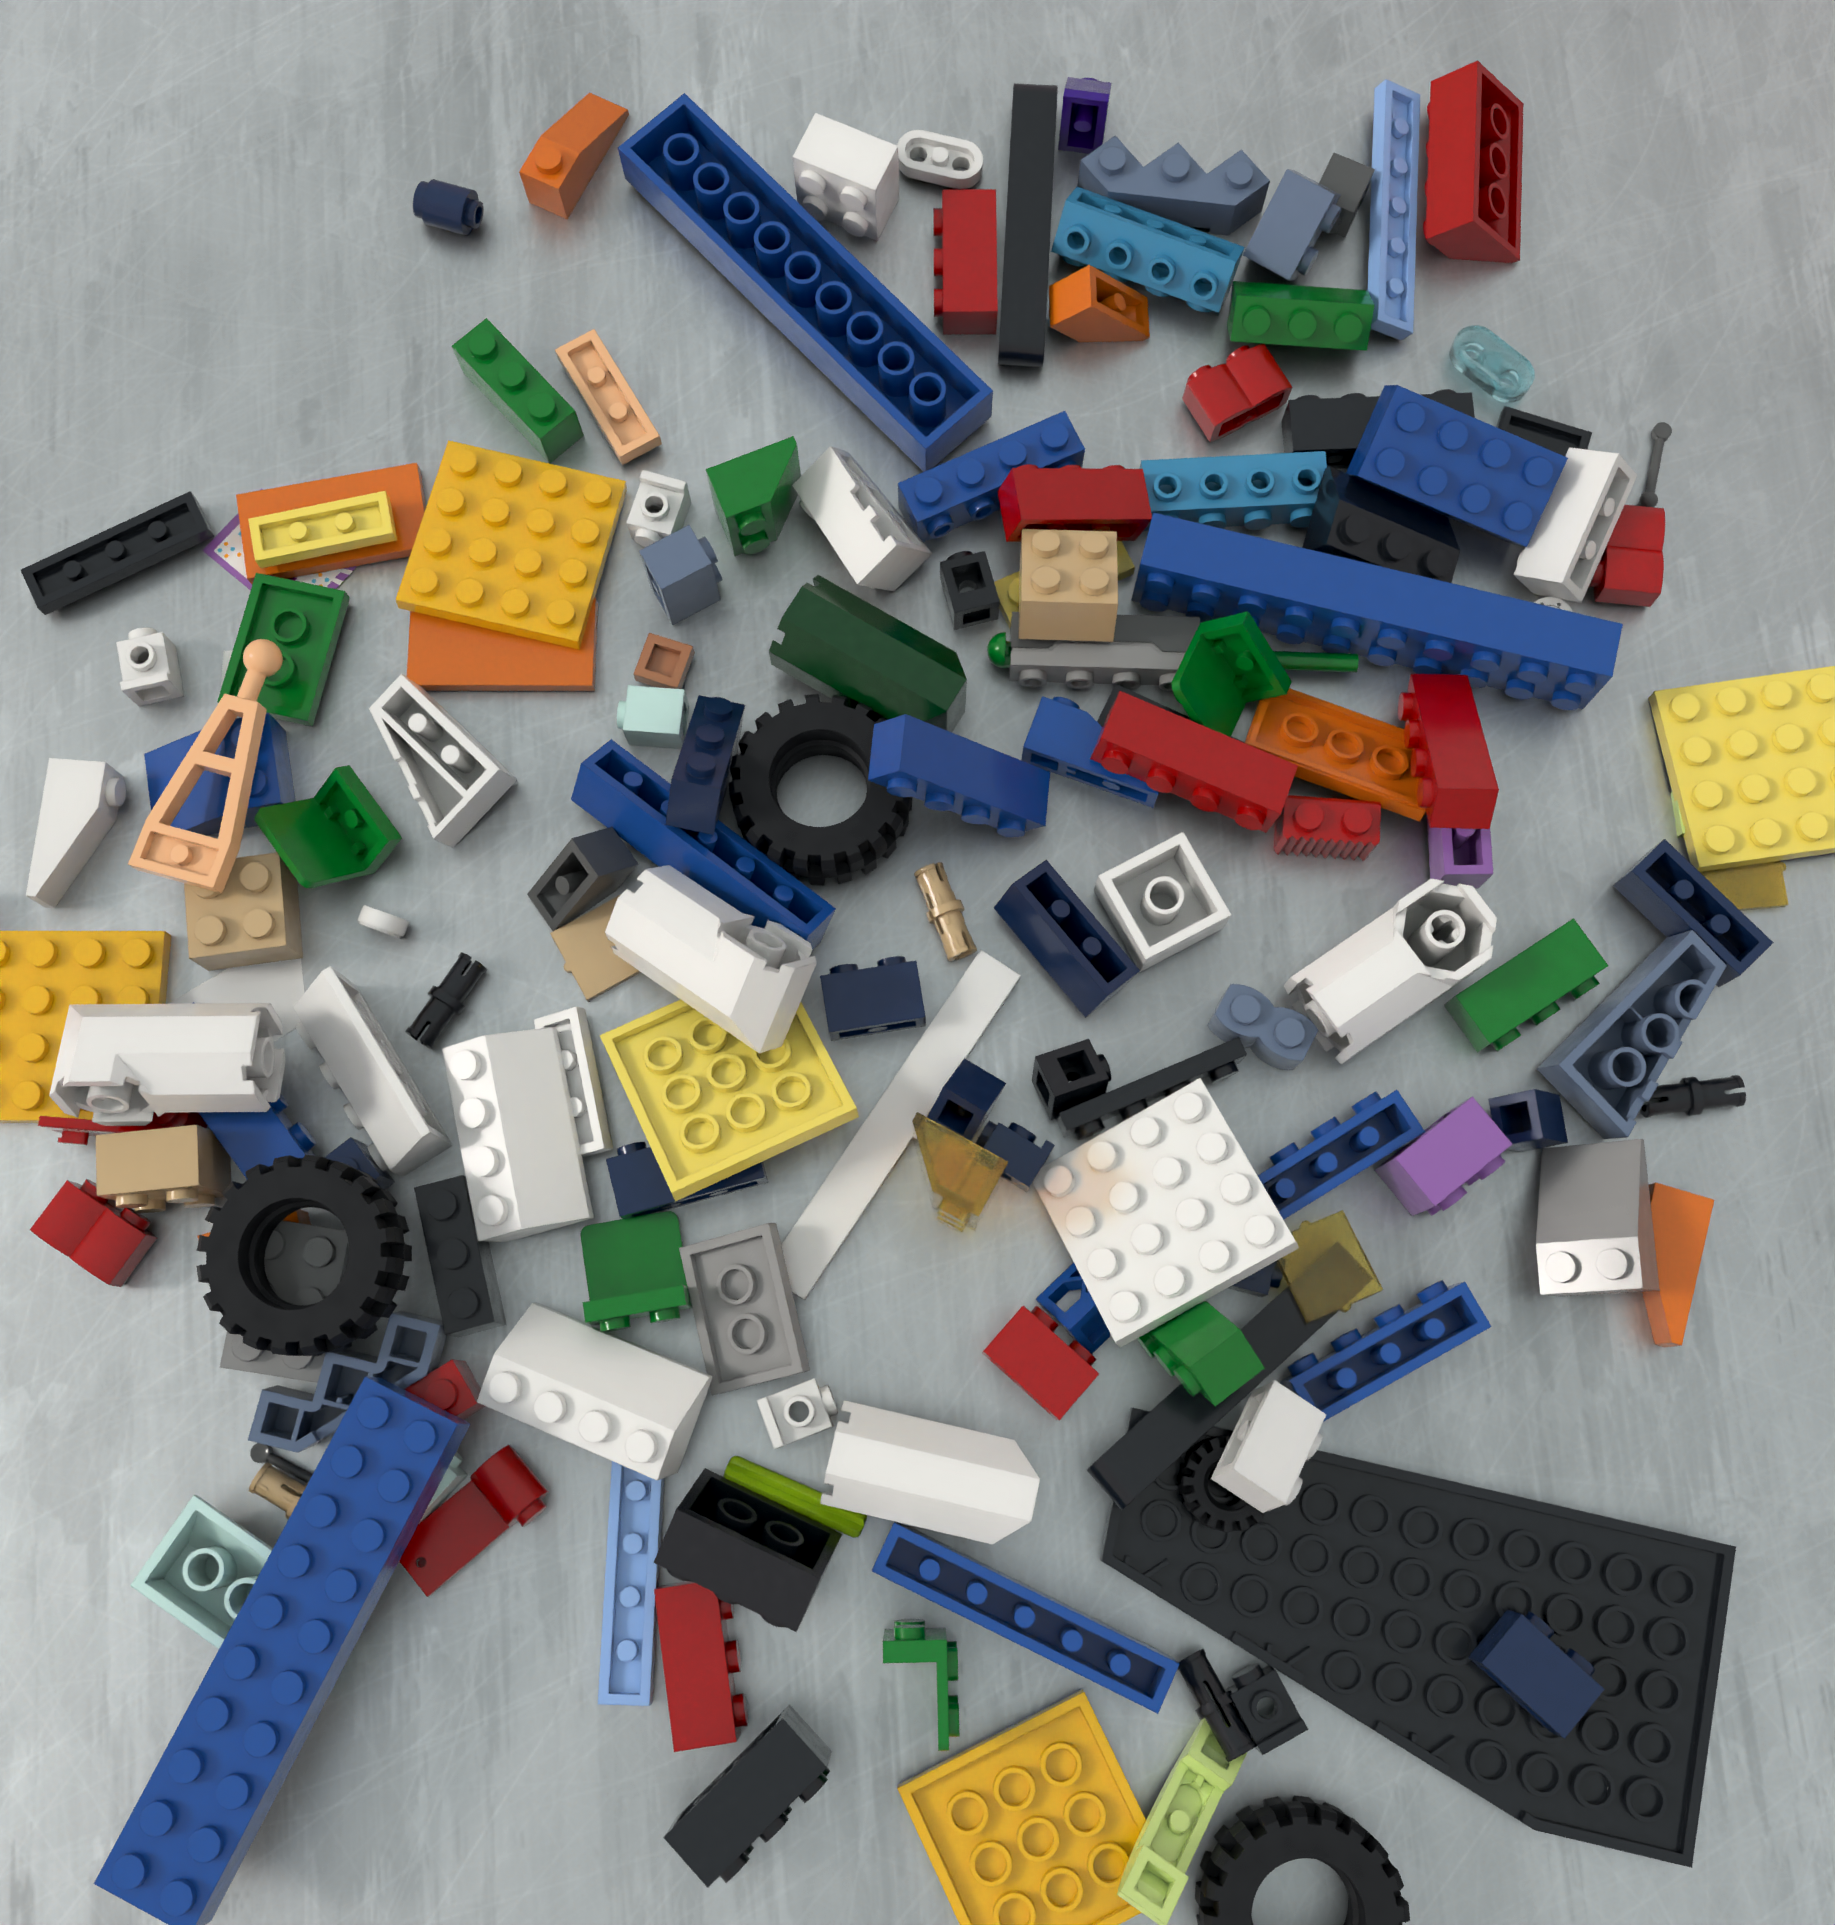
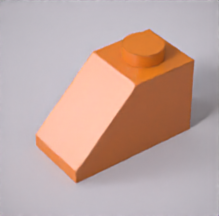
M1088 265L1049 286L1050 327L1078 342L1144 341L1150 338L1148 297L1095 267Z

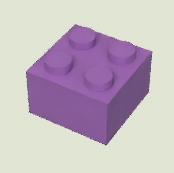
M1472 1096L1446 1112L1426 1128L1424 1133L1411 1140L1374 1171L1411 1216L1426 1210L1432 1216L1441 1209L1443 1211L1467 1193L1462 1187L1465 1182L1470 1186L1478 1179H1485L1502 1166L1506 1161L1500 1154L1509 1148L1512 1143Z

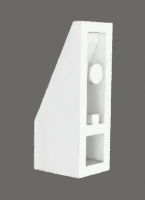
M49 758L26 890L28 898L45 908H55L116 822L118 807L122 806L125 801L126 785L123 776L108 763Z

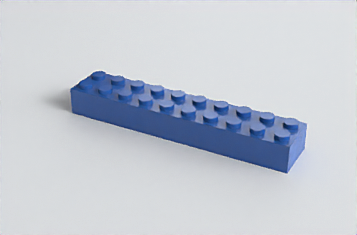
M685 93L618 147L625 179L923 472L935 467L991 418L993 390Z
M1154 512L1131 601L1140 603L1142 607L1150 611H1176L1184 613L1186 617H1200V622L1249 611L1261 632L1275 635L1278 640L1287 644H1301L1305 642L1321 646L1327 653L1358 654L1359 656L1367 657V660L1375 665L1392 666L1396 664L1413 668L1416 674L1468 675L1471 688H1484L1487 686L1504 690L1506 695L1516 699H1530L1532 697L1550 701L1552 706L1562 710L1584 709L1613 677L1623 624Z
M364 1377L96 1878L95 1885L168 1925H206L212 1921L471 1425L469 1422L383 1378Z

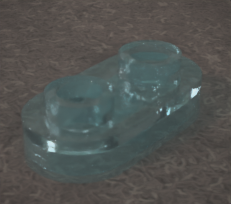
M1467 326L1456 335L1451 345L1449 356L1453 366L1500 402H1516L1527 394L1534 381L1535 372L1531 362L1483 326ZM1466 351L1476 353L1478 358H1471L1466 354ZM1501 379H1509L1513 386L1503 383Z

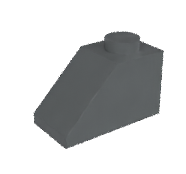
M613 827L574 837L568 842L527 895L552 931H555L616 892L638 866V862Z

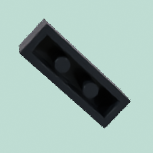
M460 1175L414 1187L445 1335L462 1337L507 1325L489 1242L477 1240L466 1176Z

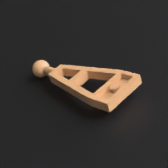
M257 639L249 643L245 648L243 662L247 672L237 697L228 694L223 695L146 818L128 863L131 867L138 871L223 893L240 850L267 711L265 707L257 702L266 677L276 674L283 662L282 652L274 642L267 639ZM237 716L242 717L235 758L232 759L215 754ZM204 770L230 777L218 839L170 826Z

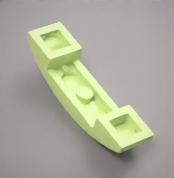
M1206 1719L1201 1720L1163 1785L1134 1845L1117 1891L1119 1897L1158 1925L1168 1924L1189 1879V1876L1185 1873L1223 1792L1232 1786L1247 1754L1246 1752L1228 1763L1226 1755Z

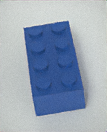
M1384 385L1346 473L1501 540L1527 547L1568 458L1399 385Z

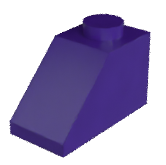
M1067 78L1063 96L1058 150L1090 154L1103 144L1112 83L1098 81L1094 78Z

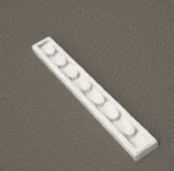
M979 951L781 1244L791 1290L803 1300H806L927 1119L943 1086L963 1059L968 1058L1020 980L1021 975L984 951Z

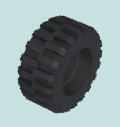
M819 694L805 695V704L794 706L792 699L779 703V714L771 717L768 712H765L755 720L757 731L754 734L750 731H745L738 743L741 753L732 757L730 765L732 781L728 783L729 796L743 839L766 855L768 859L778 864L798 880L800 876L808 877L810 885L825 886V878L837 877L838 884L852 881L851 873L860 869L865 875L877 868V859L881 856L888 859L897 848V838L904 836L908 827L909 811H912L913 797L891 795L887 792V787L868 781L874 724L886 721L885 718H880L876 721L873 718V709L861 702L857 704L855 709L848 707L847 697L833 694L831 702H820ZM818 755L836 756L851 762L863 773L867 784L866 798L858 811L845 821L826 827L807 826L792 820L783 813L777 799V787L784 774L801 760Z
M305 1154L304 1158H297L288 1155L274 1158L273 1165L269 1167L262 1164L254 1166L246 1171L247 1181L243 1184L232 1181L222 1191V1195L228 1199L222 1208L212 1206L205 1218L206 1221L213 1223L209 1237L199 1235L197 1251L206 1252V1264L196 1266L198 1282L209 1283L211 1292L203 1296L209 1310L221 1312L223 1317L219 1324L230 1334L243 1336L244 1344L257 1350H268L272 1354L286 1356H319L326 1352H339L352 1347L354 1340L366 1339L377 1331L378 1328L375 1323L381 1317L389 1318L398 1306L392 1300L397 1290L405 1291L409 1276L402 1275L404 1262L412 1261V1246L405 1244L403 1235L409 1231L405 1216L397 1214L395 1207L398 1203L391 1193L381 1189L378 1186V1181L367 1173L322 1156ZM301 1208H321L335 1215L344 1226L349 1242L348 1265L338 1286L325 1299L310 1305H294L280 1299L271 1288L265 1272V1250L271 1234L284 1218Z
M1277 1796L1264 1799V1807L1255 1811L1250 1806L1236 1813L1239 1818L1237 1823L1230 1829L1223 1824L1214 1835L1218 1843L1212 1853L1205 1850L1200 1863L1204 1873L1202 1881H1197L1195 1888V1900L1199 1905V1914L1196 1915L1198 1925H1253L1251 1916L1253 1901L1263 1880L1278 1866L1288 1861L1302 1858L1317 1859L1330 1866L1340 1876L1348 1894V1909L1344 1925H1402V1922L1410 1921L1409 1903L1401 1896L1400 1892L1404 1887L1398 1869L1390 1863L1388 1859L1389 1854L1382 1845L1354 1818H1350L1339 1808L1326 1802L1322 1805L1315 1803L1309 1797L1293 1796L1292 1801L1283 1802Z

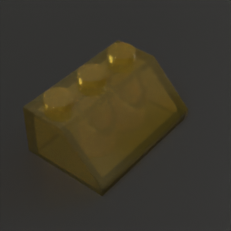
M917 1112L912 1120L913 1142L932 1208L938 1210L936 1219L960 1233L964 1231L966 1226L976 1231L1004 1179L1008 1161Z

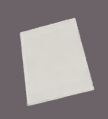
M302 958L227 968L168 1004H192L193 1002L196 1004L271 1003L282 1021L283 1035H273V1039L276 1041L296 1029L295 1025L301 1022L293 1007L305 993Z

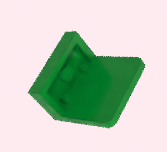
M1247 611L1199 624L1172 680V690L1176 700L1181 703L1193 722L1231 737L1247 702L1286 695L1292 681L1251 614Z
M350 765L336 767L314 798L262 807L254 816L255 822L299 884L309 889L376 873L402 839Z
M665 1211L591 1224L581 1230V1244L590 1300L582 1302L585 1323L594 1326L600 1325V1332H610L630 1328V1319L649 1316L650 1323L680 1319L679 1310L692 1308L679 1248L683 1247L680 1222L674 1212Z
M923 1619L895 1620L894 1629L884 1630L883 1663L936 1662L938 1751H949V1737H960L958 1695H948V1681H958L957 1641H947L946 1628H925V1620Z

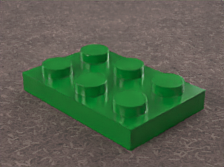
M256 573L217 702H220L224 694L237 697L247 672L243 662L245 648L254 640L267 639L274 642L280 648L283 662L276 674L266 677L257 702L267 709L266 713H270L274 719L313 727L350 597L343 590Z

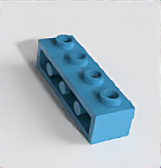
M1076 187L1065 201L1051 252L1062 255V259L1071 265L1079 267L1091 265L1103 270V273L1120 282L1130 280L1144 285L1145 289L1153 295L1160 297L1171 295L1185 300L1187 305L1194 310L1200 312L1215 311L1219 313L1228 297L1245 247Z
M1325 451L1141 460L1139 469H1143L1152 515L1154 512L1222 529L1232 526H1245L1249 530H1261L1272 524H1291V526L1297 528L1309 526L1325 468H1327ZM1150 523L1144 531H1149Z

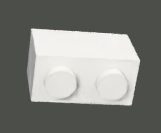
M1275 1380L1253 1390L1211 1479L1262 1513L1283 1505H1289L1301 1489L1303 1480L1299 1477L1305 1461L1309 1460L1316 1453L1322 1442L1323 1436L1319 1433L1326 1414Z

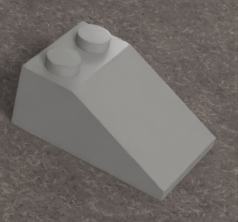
M1643 1139L1542 1148L1536 1232L1540 1295L1561 1297L1660 1291Z

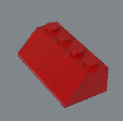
M1478 60L1431 81L1430 102L1427 106L1429 117V141L1426 144L1428 178L1425 182L1427 209L1423 231L1425 240L1449 259L1515 263L1520 261L1524 104Z

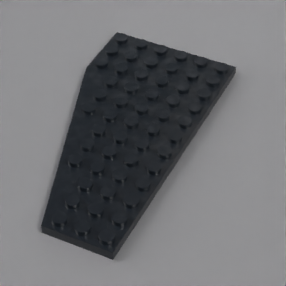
M1130 1408L1125 1434L1150 1411ZM1215 1426L1123 1510L1112 1500L1100 1556L1102 1562L1533 1830L1692 1868L1736 1546L1319 1450L1309 1460L1305 1461L1299 1477L1303 1480L1301 1489L1289 1505H1283L1263 1514L1265 1518L1259 1524H1252L1250 1529L1223 1532L1209 1528L1194 1518L1195 1516L1186 1509L1183 1504L1185 1502L1183 1495L1179 1492V1484H1181L1179 1472L1181 1466L1183 1467L1187 1460L1185 1457L1189 1451H1193L1197 1444L1204 1440L1219 1436H1231L1233 1433L1232 1430ZM1214 1468L1208 1477V1489L1211 1496L1217 1502L1225 1505L1239 1501L1241 1498L1211 1479L1215 1471ZM1507 1610L1524 1616L1530 1611L1543 1620L1554 1631V1635L1550 1640L1564 1653L1571 1648L1585 1658L1596 1670L1591 1677L1605 1689L1565 1739L1549 1732L1468 1658Z

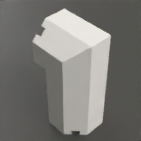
M670 865L645 869L637 878L643 885L635 893L626 889L617 898L605 931L608 940L615 944V946H611L613 953L759 1054L782 1047L817 964L815 956L810 957L813 950L811 943L780 923L768 920L765 928L753 926L752 922L755 916L741 913Z
M1429 879L1400 899L1393 908L1289 978L1284 985L1287 994L1289 995L1296 990L1300 999L1292 1005L1293 1009L1306 1016L1315 1024L1319 1031L1314 1040L1323 1050L1327 1052L1333 1047L1337 1048L1340 1053L1334 1059L1341 1064L1345 1063L1475 973L1492 958L1493 945L1491 946L1492 934L1496 929L1497 917L1473 886L1465 884L1454 886L1443 884L1444 881Z
M271 1003L71 1004L67 1013L49 1096L65 1114L78 1117L81 1108L93 1112L92 1122L104 1126H146L152 1122L154 1112L158 1117L164 1113L267 1112L271 1108L268 1102H276L280 1098L284 1075L285 1051L284 1048L274 1049L273 1035H283L282 1021Z
M843 1401L841 1411L850 1412L851 1415L849 1423L844 1421H838L824 1479V1484L834 1486L833 1493H822L820 1504L992 1545L1032 1521L1040 1478L1015 1440Z

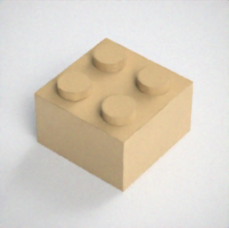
M1022 529L1019 566V639L1113 642L1118 610L1117 532Z
M277 852L236 858L223 893L184 883L189 959L201 967L212 971L303 958L298 883Z
M199 1125L96 1135L97 1196L116 1201L117 1208H134L136 1213H154L165 1211L166 1203H184L186 1208L210 1207L215 1205V1198L224 1197L222 1191L231 1183L230 1155L211 1130Z

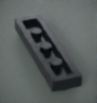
M189 491L21 569V573L37 608L44 615H47L214 537V534L196 497Z
M1237 1037L1060 1112L1056 1119L1064 1138L1074 1133L1078 1140L1087 1138L1105 1129L1102 1121L1119 1114L1122 1120L1125 1121L1148 1108L1147 1102L1164 1095L1167 1097L1199 1078L1204 1079L1209 1076L1211 1082L1216 1083L1238 1073L1239 1070L1236 1065L1246 1057L1247 1053L1240 1038Z

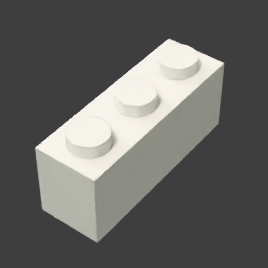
M1569 447L1565 456L1568 460L1527 547L1522 550L1518 557L1517 568L1513 575L1533 594L1582 603L1637 474L1619 453Z

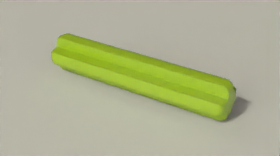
M732 1456L724 1471L723 1477L853 1538L861 1534L867 1520V1515L820 1504L822 1492L739 1456Z

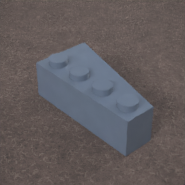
M1693 930L1667 937L1551 1053L1537 1070L1603 1139L1629 1137L1637 1123L1634 1119L1644 1102L1649 1101L1659 1085L1656 1081L1668 1060L1675 1057L1683 1043L1680 1041L1691 1020H1695L1698 1017L1727 965Z

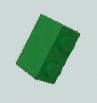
M794 436L706 469L714 508L734 556L743 553H759L765 550L771 542L778 539L798 496L792 485L801 477L798 448Z

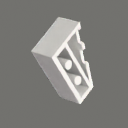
M830 446L792 485L801 498L799 502L801 507L817 522L857 585L894 592L932 555V552L849 452Z
M403 674L369 708L394 760L399 763L409 783L408 789L413 799L418 802L429 824L427 827L434 840L454 848L517 781L427 691Z

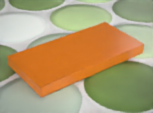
M411 463L237 494L247 579L253 584L256 573L287 579L410 557L426 509L421 470L418 464ZM381 491L387 492L391 501L397 541L260 568L255 562L249 518Z
M596 598L593 600L580 650L410 611L407 678L420 685L425 691H595Z
M1289 688L1286 695L1259 700L1244 743L1298 765L1295 773L1297 778L1358 800L1378 801L1381 803V808L1419 822L1426 812L1425 808L1418 806L1417 789L1419 779L1411 776L1412 749L1405 748V729Z

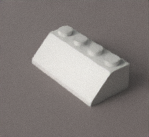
M331 966L321 971L293 1007L301 1020L300 1023L295 1025L296 1030L309 1049L312 1050L317 1047L325 1061L319 1065V1068L334 1090L341 1087L349 1101L343 1108L352 1124L358 1130L365 1128L373 1143L367 1148L375 1163L382 1171L389 1168L391 1172L403 1177L453 1145L358 987Z
M548 1027L484 1035L442 1048L477 1240L509 1242L594 1218L557 1028Z
M532 1303L494 1353L477 1403L652 1479L660 1480L678 1473L713 1376L608 1332H600V1329L546 1306Z

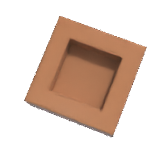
M649 633L633 674L635 680L659 688L682 689L695 654L693 646Z

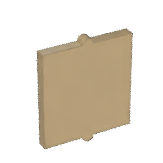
M619 896L550 933L566 962L563 966L564 970L567 973L573 974L588 1002L641 973L613 953L611 946H615V944L608 940L605 934Z

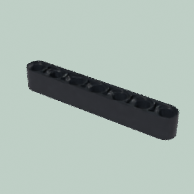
M1014 83L998 365L1043 367L1058 86Z
M1338 1242L1334 1244L1241 1329L1265 1367L1264 1370L1217 1406H1214L1200 1392L1194 1397L1191 1396L1183 1385L1180 1384L1087 1469L1089 1474L1117 1506L1123 1510L1373 1279Z

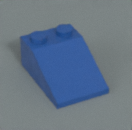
M266 713L244 829L258 826L254 816L260 808L295 801L286 731L270 713ZM242 718L235 719L215 754L232 759L235 758ZM201 730L144 754L151 810ZM204 770L170 826L206 836L218 834L220 832L230 777Z

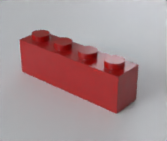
M1411 674L1408 691L1401 692L1399 695L1398 718L1400 721L1406 722L1404 744L1406 749H1412L1411 776L1419 779L1417 789L1418 806L1426 809L1430 828L1490 829L1499 788L1468 675Z
M1119 691L1107 715L1090 758L1101 763L1106 770L1112 773L1127 774L1146 782L1151 789L1157 792H1170L1189 800L1193 806L1207 812L1215 811L1234 819L1239 826L1245 829L1260 830L1265 833L1268 832L1281 815L1298 768L1296 764L1122 691Z

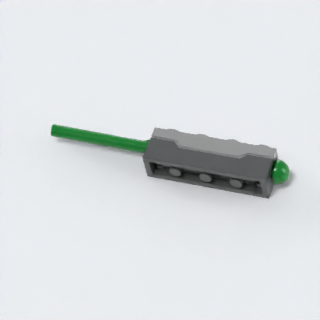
M1012 612L1010 641H1006V632L996 634L988 643L987 654L989 660L995 666L1009 668V681H1019V684L1025 687H1041L1046 685L1047 682L1066 683L1068 687L1076 689L1089 688L1094 684H1112L1113 687L1115 684H1118L1129 690L1137 689L1141 685H1159V688L1162 690L1173 691L1172 680L1200 624V617L1117 615L1113 642L1019 639V612ZM1273 651L1284 670L1355 673L1358 670V654Z

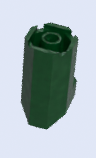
M820 575L813 578L814 586L806 583L800 588L782 616L777 628L785 633L782 644L773 640L770 646L771 665L831 699L833 694L847 697L848 707L855 709L860 702L873 709V718L876 721L880 718L889 720L907 714L953 732L965 713L967 678L955 651Z

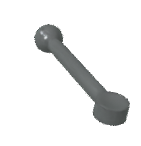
M1665 422L1657 423L1651 431V437L1655 444L1646 492L1639 499L1640 506L1655 507L1658 503L1655 489L1664 442L1668 440L1672 433L1671 426Z
M257 1443L251 1448L250 1456L254 1462H269L306 1483L309 1482L313 1475L274 1454L271 1446Z

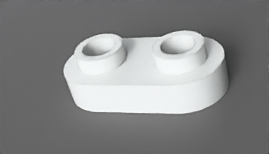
M912 130L905 133L897 143L899 169L909 178L955 189H967L974 186L982 176L983 154L976 144L968 140L925 130ZM916 157H921L925 160L922 162H918L912 159ZM958 167H964V168H966L967 170H966V171H957V170H954V169H956V168H958Z

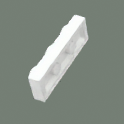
M573 1007L534 1019L535 1029L557 1028L582 1158L612 1150L613 1145L585 1008Z

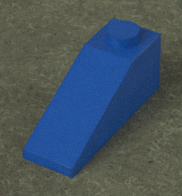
M1042 696L1023 746L1021 761L1154 808L1159 792L1151 789L1146 782L1127 774L1112 773L1106 770L1101 763L1090 759L1103 727L1087 711L1079 709V705L1074 701L1063 697H1054L1052 700Z

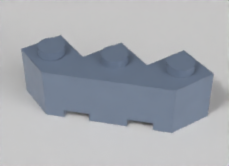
M1114 136L1080 160L1077 187L1185 226L1209 228V234L1228 236L1262 212L1270 180L1242 149L1206 174L1179 142L1143 167L1124 144Z
M405 1311L393 1312L389 1317L378 1357L347 1349L339 1352H326L314 1394L280 1385L262 1389L248 1441L299 1453L333 1435L365 1376L380 1377L405 1389L438 1368L447 1337L444 1333L442 1320Z

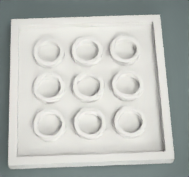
M1201 1078L1042 1167L1033 1181L1112 1338L1120 1348L1299 1248Z

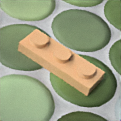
M595 329L555 349L558 360L622 465L662 444L660 435Z

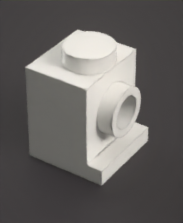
M642 470L640 475L641 483L626 524L631 538L639 545L647 547L682 529L691 504V498L685 481ZM651 508L659 510L657 513H651L650 511Z
M137 628L128 633V640L116 642L123 680L120 682L121 691L135 704L143 706L184 696L176 646L163 632L158 633L153 628Z
M815 1378L757 1400L774 1449L834 1427L830 1416L839 1413L829 1385L819 1387ZM799 1401L804 1402L809 1408V1415L802 1422L793 1420L790 1415L791 1406Z

